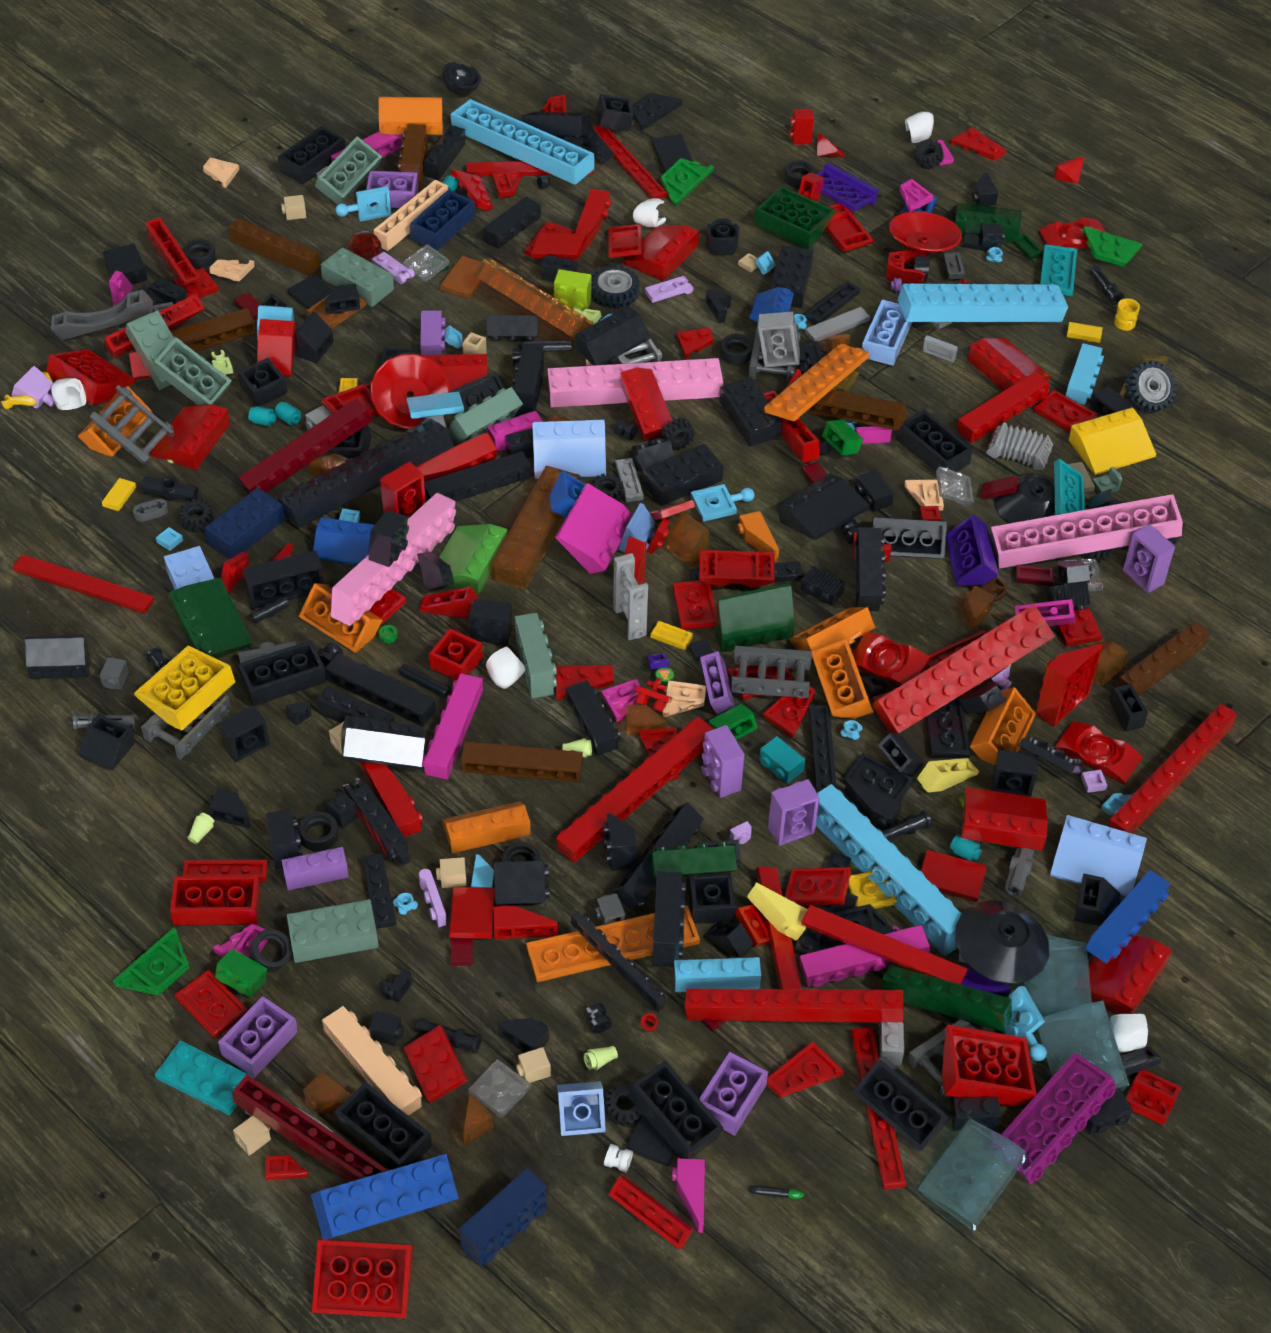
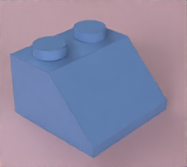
M639 504L626 527L618 549L624 553L629 537L647 543L648 540L651 541L656 533L654 531L656 523L644 504Z
M601 1081L557 1085L561 1136L606 1132Z

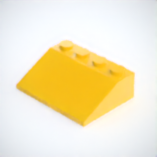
M1133 407L1075 424L1071 427L1068 441L1094 475L1108 472L1111 467L1117 469L1156 457V452L1144 423Z
M188 645L142 685L134 695L166 723L182 731L235 683V679L230 665Z

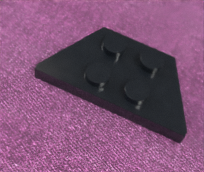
M649 93L631 105L636 123H639L640 129L643 131L680 107L682 99Z
M871 904L832 913L881 934L898 931L893 929ZM824 935L822 948L820 947L819 951L846 943Z

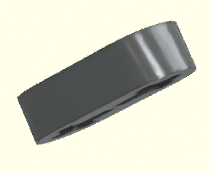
M155 499L138 504L133 508L134 518L137 521L143 522L162 517L168 513L167 502L164 499Z

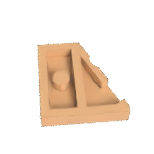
M209 158L203 166V170L215 181L219 180L222 186L226 188L239 171V165Z
M217 260L209 269L211 274L233 281H240L254 268V261L249 260L248 264H239V260Z
M905 480V488L920 506H938L939 511H943L944 504L939 480Z
M668 681L666 695L673 698L663 711V717L703 707L707 690L706 685Z

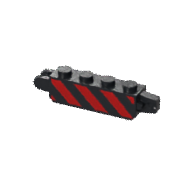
M359 778L354 780L356 786L354 790H352L348 783L343 785L347 796L356 803L358 818L386 858L391 860L396 857L402 866L409 863L410 860L407 853L409 848L406 838L367 784L364 785Z

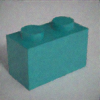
M776 736L760 749L759 761L761 764L770 769L778 779H782L786 784L804 772L805 759L779 737Z

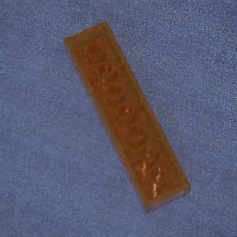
M484 258L474 275L574 339L576 333L594 324L585 316L577 313L569 306L527 282L493 259L488 261Z
M545 466L491 563V580L526 590L565 518L555 513L550 507L552 489L560 473L565 470ZM565 471L566 473L580 480L579 474Z

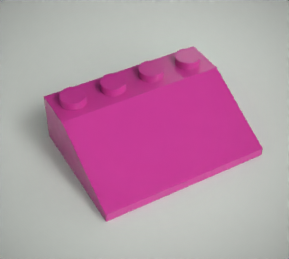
M587 483L555 538L589 574L605 571L622 541L626 527L633 515L622 503Z

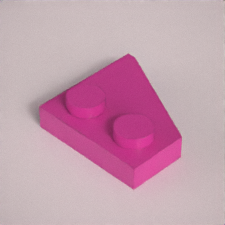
M637 679L601 691V696L616 722H619L638 704L636 703L638 692L635 690L640 684Z

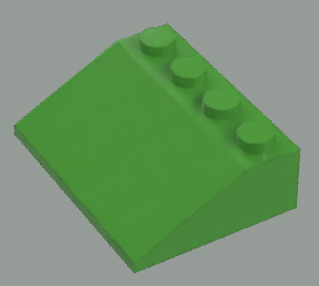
M493 524L457 526L439 556L440 559L450 565L453 573L454 584L448 586L458 589L471 586L475 593L479 595L508 544L507 529Z

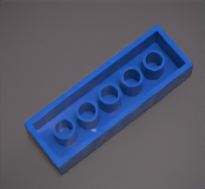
M447 1154L311 1194L323 1241L459 1199Z

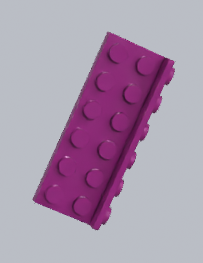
M1074 1052L989 1148L990 1152L1024 1176L1027 1183L1032 1185L1042 1177L1044 1170L1049 1164H1053L1056 1161L1058 1154L1063 1148L1071 1144L1077 1132L1085 1128L1091 1116L1099 1112L1105 1100L1113 1096L1116 1089L1113 1077Z

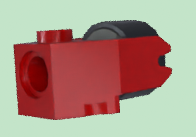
M913 250L889 253L886 279L893 281L894 278H901V283H924L928 278L930 256H927L924 252ZM904 264L914 265V270L905 269Z

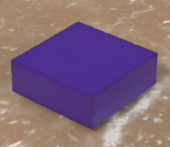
M666 653L647 656L650 669L669 667Z

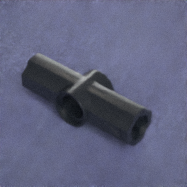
M144 477L141 487L142 492L162 495L167 501H174L176 499L187 501L195 499L196 501L199 492L198 486L177 483V480L173 477H166L163 480Z

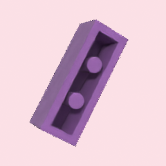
M442 310L421 311V355H442V351H445V340H442L445 339V329H442L445 328V317H442Z
M717 651L702 656L700 659L710 704L715 713L720 715L735 707L726 665Z
M343 847L282 860L287 890L349 878Z

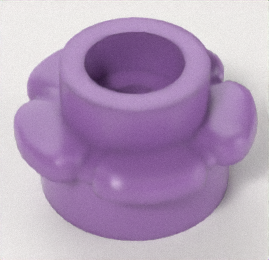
M894 278L891 281V291H895V294H897L902 287L901 278Z

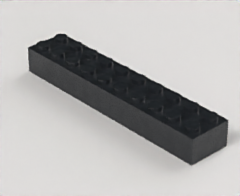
M426 419L422 424L411 427L406 432L395 435L386 442L377 444L375 448L363 451L359 456L350 458L345 463L330 468L328 472L316 475L314 479L303 482L292 490L283 492L277 499L284 506L285 517L297 527H300L380 486V479L400 466L411 462L417 467L454 447L449 431L434 419Z

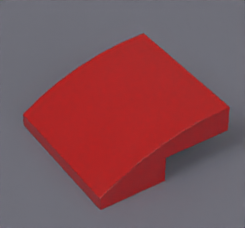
M1142 1070L1138 1072L1126 1099L1134 1112L1165 1125L1181 1090V1086L1149 1071Z

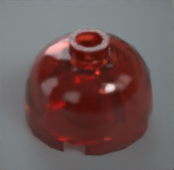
M365 230L358 231L349 239L348 251L372 263V258L381 253V242L371 232Z

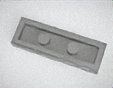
M633 458L615 460L618 477L621 478L624 485L623 494L625 501L643 500L644 495Z

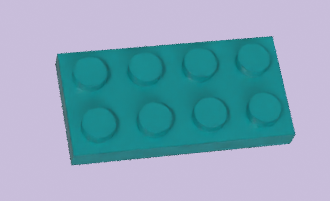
M1045 244L1040 285H1058L1063 296H1072L1077 249Z
M1059 458L1054 461L1055 515L1085 510L1084 475Z
M180 1040L155 1073V1077L230 1116L237 1106L233 1102V1090L247 1073Z

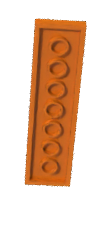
M839 344L764 407L765 413L791 421L797 420L869 358V351L850 347L846 344Z
M687 905L684 911L683 948L700 944V938ZM655 913L595 927L606 935V939L611 944H615L620 949L621 955L625 959L634 960L653 955ZM578 931L526 943L537 982L611 965Z

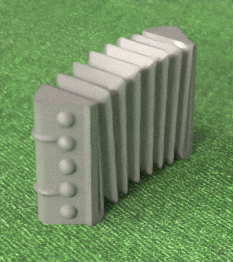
M1003 423L995 429L986 451L988 455L995 459L1002 456L1003 459L1007 457V460L1011 457L1012 461L1017 458L1018 463L1022 460L1023 464L1027 462V466L1032 464L1033 470H1044L1045 465L1048 463L1049 455L1052 452L1053 443L1049 435L1044 438L1043 434L1038 436L1037 430L1032 434L1031 429L1026 432L1025 427H1023L1019 431L1018 426L1013 429L1012 424L1008 428L1007 423Z

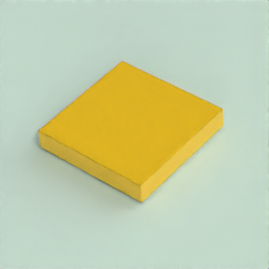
M872 871L850 876L848 889L850 894L858 896L857 907L871 904L877 909L894 905V902H897L895 896L890 893L891 899H889L879 889L878 884L872 882L867 877L868 875H873Z

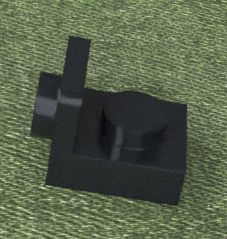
M403 969L399 975L394 977L392 984L381 980L379 986L382 996L399 1003L413 984L411 972Z

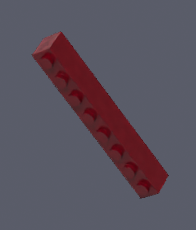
M357 398L239 476L238 478L249 494L256 488L267 493L372 422L373 420L368 409Z
M248 1074L245 1075L233 1090V1102L349 1182L389 1171Z

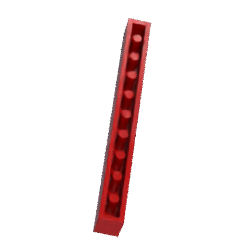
M1220 704L1110 818L1108 827L1133 834L1233 728L1237 713Z
M699 717L688 722L682 731L675 733L668 743L661 745L654 755L647 757L640 767L633 769L626 779L619 781L613 790L605 793L599 802L591 805L585 814L576 818L566 830H562L556 838L557 849L574 863L603 839V822H606L607 814H612L624 821L668 783L677 772L683 770L704 751L705 732L714 730V728Z
M686 989L685 1011L687 1020L703 1021L706 1018L711 1021L904 1023L903 990Z

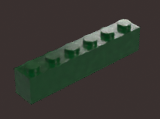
M893 965L889 966L882 978L883 990H903L904 1003L1003 1032H1005L1012 1018V999Z

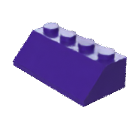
M973 514L946 533L955 583L958 586L985 585L998 576L988 527Z

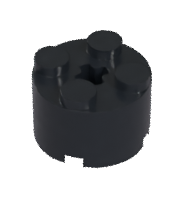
M725 218L713 220L712 224L707 225L706 246L710 250V254H735L739 242L738 224H733L731 220Z

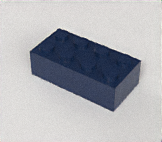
M448 189L410 223L411 239L438 251L475 217V201Z
M256 488L204 528L206 541L231 559L239 553L246 551L285 521L284 506L261 489Z
M526 1168L459 1228L461 1249L479 1267L484 1263L491 1262L502 1247L506 1248L513 1241V1237L517 1233L524 1232L535 1217H540L546 1211V1185Z

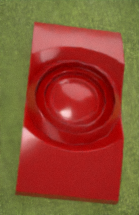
M840 203L828 206L836 210V213L824 231L828 232L837 248L845 252L873 243L872 237L847 207Z
M1081 218L1067 224L1057 221L1041 228L1038 233L1046 245L1081 249L1088 247V238L1086 234H1082L1084 226L1103 232L1105 230L1099 220Z
M641 224L609 228V258L642 254Z
M371 382L328 396L321 401L332 413H335L357 398L368 409L370 416H380L371 401Z
M700 550L699 581L719 587L729 584H742L754 588L774 583V552Z
M872 632L864 634L853 653L858 669L899 686L924 672L931 660L930 656L909 645L899 644L881 634Z
M1075 721L1071 723L1055 746L1064 750L1066 756H1075L1083 760L1082 764L1094 770H1101L1104 775L1123 785L1127 783L1143 758L1137 750L1125 741L1112 739L1104 735L1093 725Z

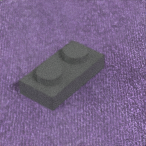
M943 253V262L948 279H964L965 271L960 253Z

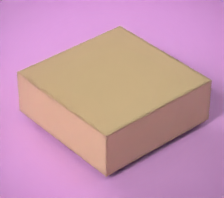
M748 253L738 261V266L752 272L758 267L755 263L757 257Z

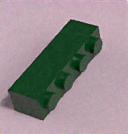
M729 842L717 843V847L699 844L696 845V848L688 849L687 845L676 846V850H668L667 847L655 848V851L650 854L652 879H656L657 871L682 872V876L735 872L737 870L735 845L729 846Z

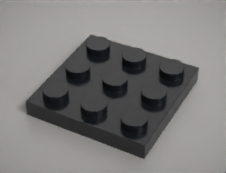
M1022 738L1019 744L1023 748L1071 773L1082 774L1087 768L1082 764L1083 760L1075 756H1066L1064 750L1058 747L1047 746L1048 742L1041 738Z

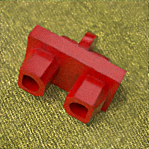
M658 677L655 682L650 680L647 682V686L652 687V690L637 686L635 690L638 692L636 703L646 706L649 697H654L656 700L653 709L662 712L667 704L671 703L673 697L658 693V690L665 692L667 686L661 684L662 679Z

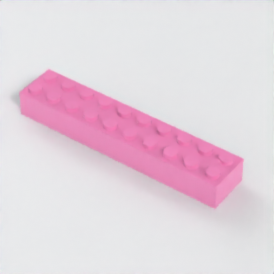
M719 358L547 368L550 408L628 403L619 382L620 372L636 367L653 370L664 401L720 397V386H723V378Z
M436 493L408 519L409 531L406 537L408 545L405 551L402 550L397 561H394L390 567H386L370 561L368 555L332 588L331 617L351 626L356 620L361 618L364 612L370 610L377 600H380L388 590L392 589L397 581L402 580L403 576L408 571H411L419 562L418 553L431 552L438 543L443 541L445 536L452 533L455 527L453 522L456 514V501Z
M1172 494L991 527V536L999 568L1128 546L1131 543L1133 533L1149 524L1166 539L1182 536L1183 521Z

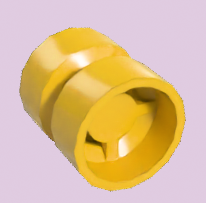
M1122 299L1119 301L1117 314L1114 319V324L1118 329L1128 331L1135 327L1140 309L1137 301L1133 299Z

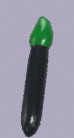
M753 1185L748 1188L750 1192L759 1195L789 1197L790 1199L804 1197V1193L796 1189L788 1190L761 1185Z

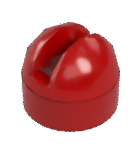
M648 1013L641 1018L643 1030L653 1032L657 1029L658 1019L654 1014ZM645 1022H649L653 1025V1027H650L649 1025L645 1024Z

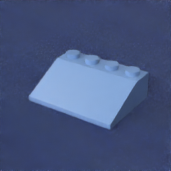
M604 420L533 422L535 479L558 478L562 471L575 478L596 477L598 475L601 477L603 473L606 476Z
M1067 815L1050 876L1079 885L1083 873L1104 877L1121 893L1120 897L1126 898L1134 888L1147 838Z

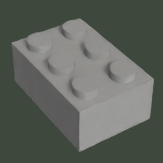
M794 312L759 314L758 330L765 367L799 365L800 348Z

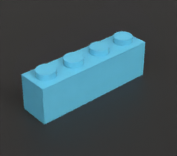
M1082 344L1067 388L1066 397L1085 405L1087 398L1091 399L1093 392L1091 387H1095L1097 380L1094 376L1098 377L1100 366L1104 359V356L1101 355L1103 348Z
M756 957L674 960L675 992H686V989L701 988L760 989V959Z

